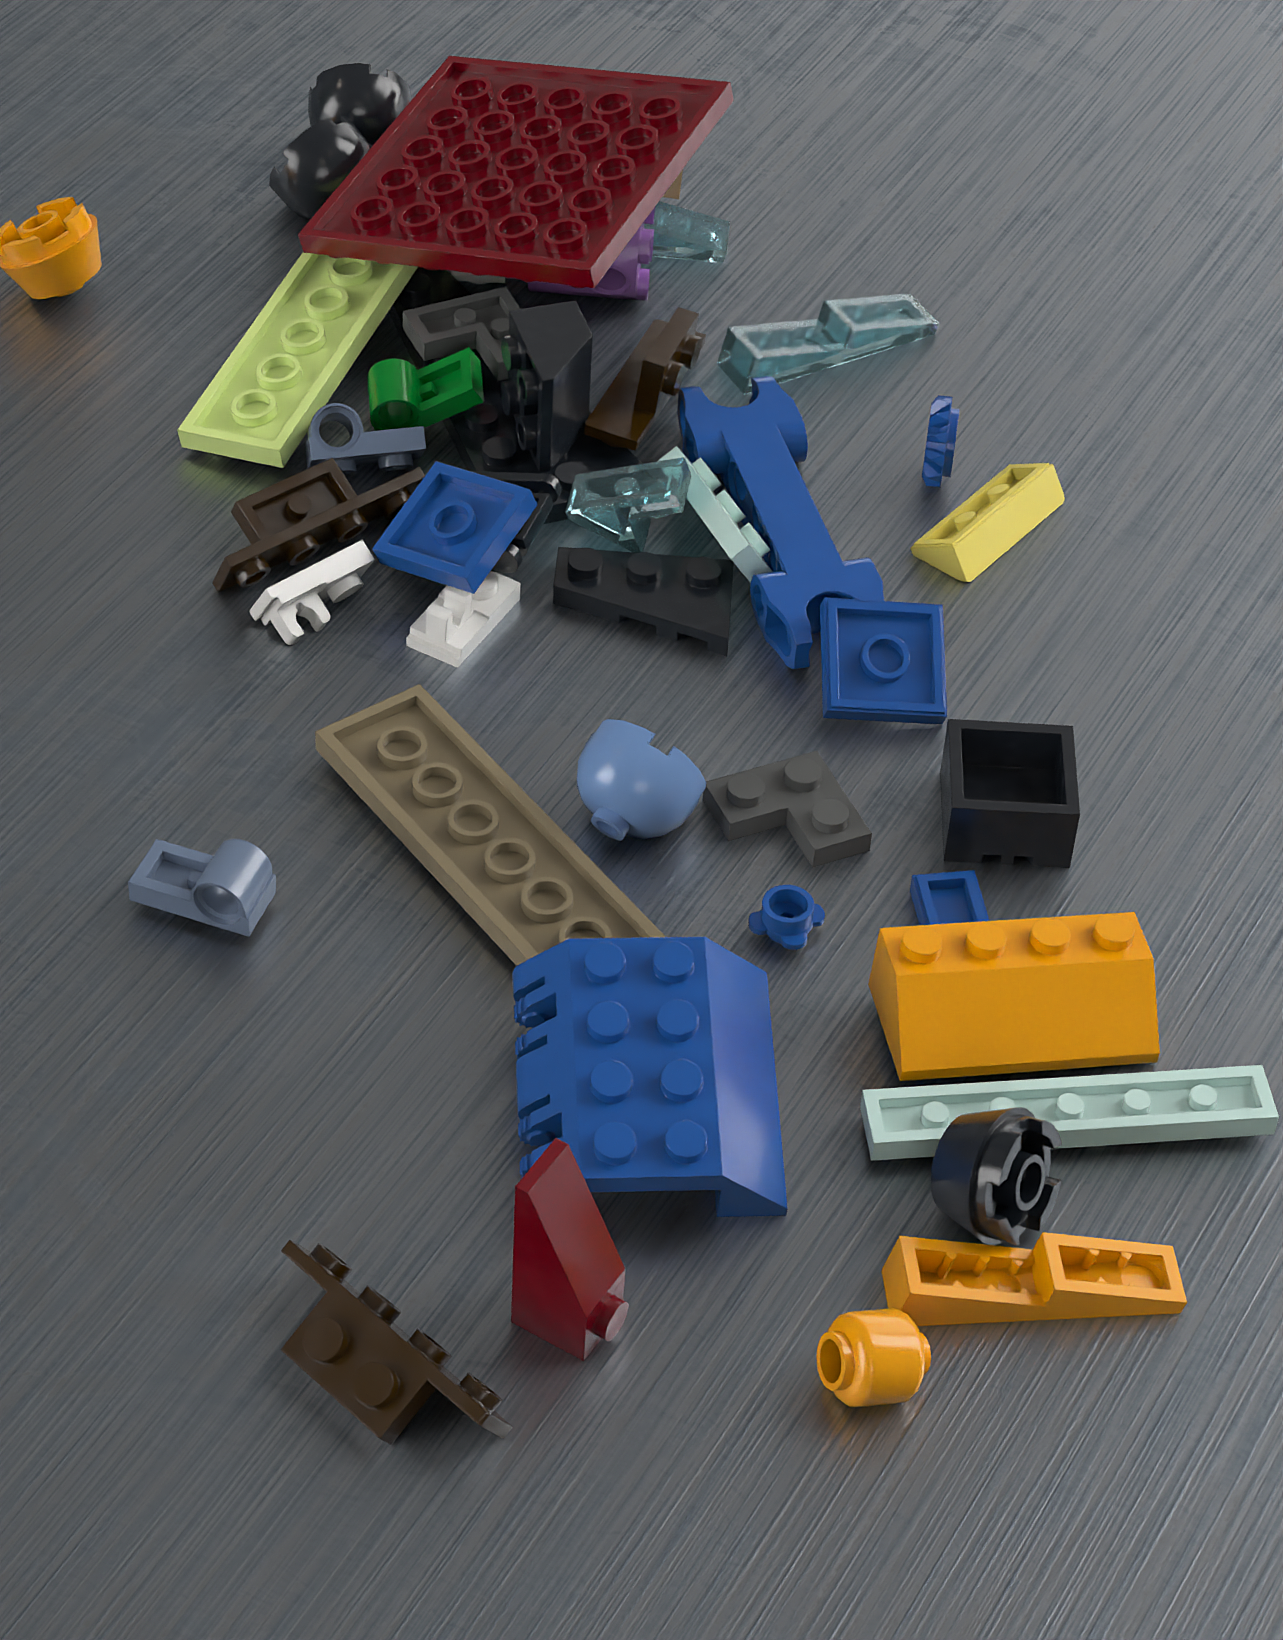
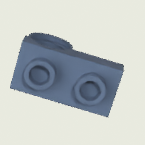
M331 403L320 408L314 415L307 431V442L304 447L307 469L333 458L342 473L349 475L356 473V465L378 463L380 471H396L413 467V459H420L425 452L426 443L423 426L363 432L362 421L354 409L345 404ZM328 421H337L343 424L349 432L350 441L341 447H333L326 444L319 433L320 425Z
M156 839L128 881L129 900L249 937L276 894V874L272 873V865L267 855L254 844L244 840H226L220 845L214 856Z

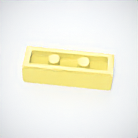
M1049 463L1009 464L918 539L910 548L913 556L959 581L971 582L1063 504L1065 497L1054 465Z

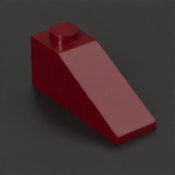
M555 1138L515 1186L511 1322L585 1361L601 1339L610 1341L615 1337L627 1316L629 1305L628 1302L623 1300L625 1266L569 1144Z

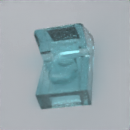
M685 457L576 474L565 512L568 519L575 524L631 552H643L651 523L650 517L663 518L671 514L683 512L692 475Z

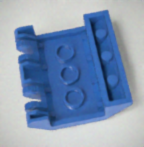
M707 937L572 938L549 948L514 968L512 975L515 1023H519V1026H525L526 1028L532 1027V1029L527 1031V1034H521V1037H517V1041H515V1055H517L518 1059L516 1062L517 1108L520 1119L518 1135L520 1141H523L524 1144H529L531 1147H539L533 1150L532 1154H526V1157H521V1179L554 1139L558 1138L569 1144L590 1192L715 1190L717 1217L787 1215L788 1207L766 971Z

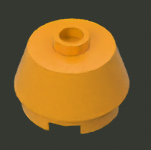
M73 197L58 198L37 205L36 208L39 214L24 221L17 229L12 220H9L0 227V268L33 299L62 297L72 294L83 287L85 282L90 280L102 266L97 218L87 213L83 203L77 206Z

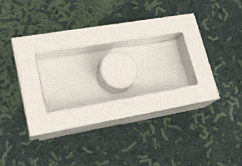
M361 540L266 588L249 612L255 621L261 619L264 626L272 623L284 642L288 645H293L304 634L296 621V614L308 619L316 632L322 630L330 620V614L321 600L330 596L333 603H337L358 591L364 585L361 576L375 559L364 541Z
M490 571L475 594L446 586L439 593L438 598L410 626V634L406 637V646L458 668L520 600L521 583L497 572Z

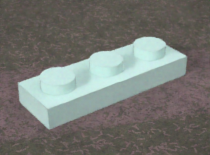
M676 446L659 459L662 466L729 558L750 583L754 574L773 572L762 558L770 551V548L749 522L742 528L739 527L738 523L746 516L725 489L718 495L713 492L722 484L701 457L691 464Z

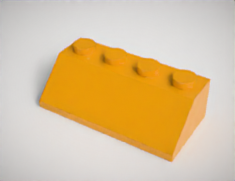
M1135 912L886 927L879 930L868 985L900 1081L1157 1063L1160 1048L1154 958Z

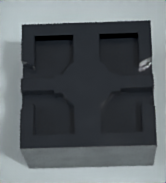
M948 719L940 769L943 860L982 863L987 855H1000V864L1013 865L1014 857L1021 856L1026 857L1032 866L1070 868L1080 818L1073 726Z

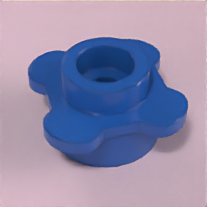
M779 885L765 893L762 900V909L750 914L748 926L754 934H767L770 939L782 944L784 948L797 950L806 946L807 934L811 929L824 923L825 912L820 905L814 903L812 896L806 890L794 885Z

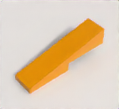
M1047 1232L1041 1233L1033 1249L899 1236L881 1270L888 1309L895 1308L908 1314L916 1326L1179 1314L1187 1304L1174 1248L1170 1245Z

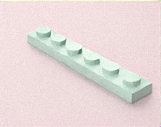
M1263 1065L862 1090L860 1103L871 1161L934 1157L943 1133L958 1116L967 1113L1015 1107L1026 1108L1035 1118L1048 1121L1055 1126L1062 1142V1146H1058L1055 1149L1273 1135L1279 1119Z

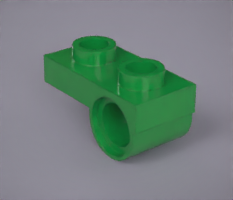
M469 347L419 370L408 361L402 359L382 360L373 365L367 375L370 422L374 427V431L420 426L425 428L484 402L481 363Z

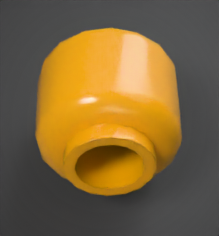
M899 1309L852 1311L838 1315L829 1326L828 1331L821 1336L817 1346V1369L824 1386L833 1391L835 1396L849 1407L897 1404L909 1401L919 1390L922 1379L930 1368L931 1350L927 1338L923 1333L919 1332L911 1317Z

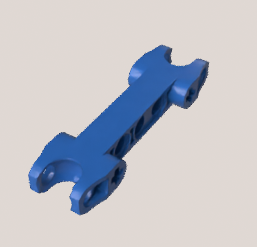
M761 376L751 378L752 396L749 400V405L742 407L717 405L705 396L699 386L679 388L677 415L682 436V453L691 464L701 457L715 475L720 474L728 494L746 516L741 520L743 526L749 522L770 548V551L762 558L773 572L754 574L750 587L753 612L764 639L789 668L810 667L809 651L813 644L812 634L821 632L820 605L824 597L884 601L883 581L874 563L868 557L842 561L795 464L804 462L807 457L808 442L805 424L794 400L778 385L773 377Z

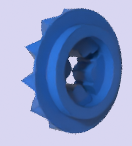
M938 395L931 403L922 478L926 486L941 488L942 476L951 477L960 410L951 408L953 398L951 396Z

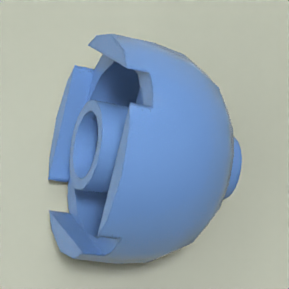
M614 719L602 721L596 732L591 734L580 755L577 770V789L581 800L593 814L591 817L592 824L610 838L623 840L625 835L637 839H653L664 836L680 827L691 815L706 788V781L699 768L675 746L672 747L668 755H665L659 749L650 745L656 734L641 726L624 720Z

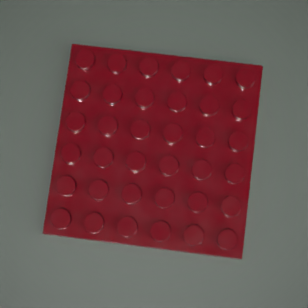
M448 56L299 232L298 236L303 253L328 255L332 258L375 261L379 264L392 263L417 266L427 270L441 269L465 272L476 276L490 275L514 278L524 282L538 281L562 284L574 288H595L734 101L731 82Z

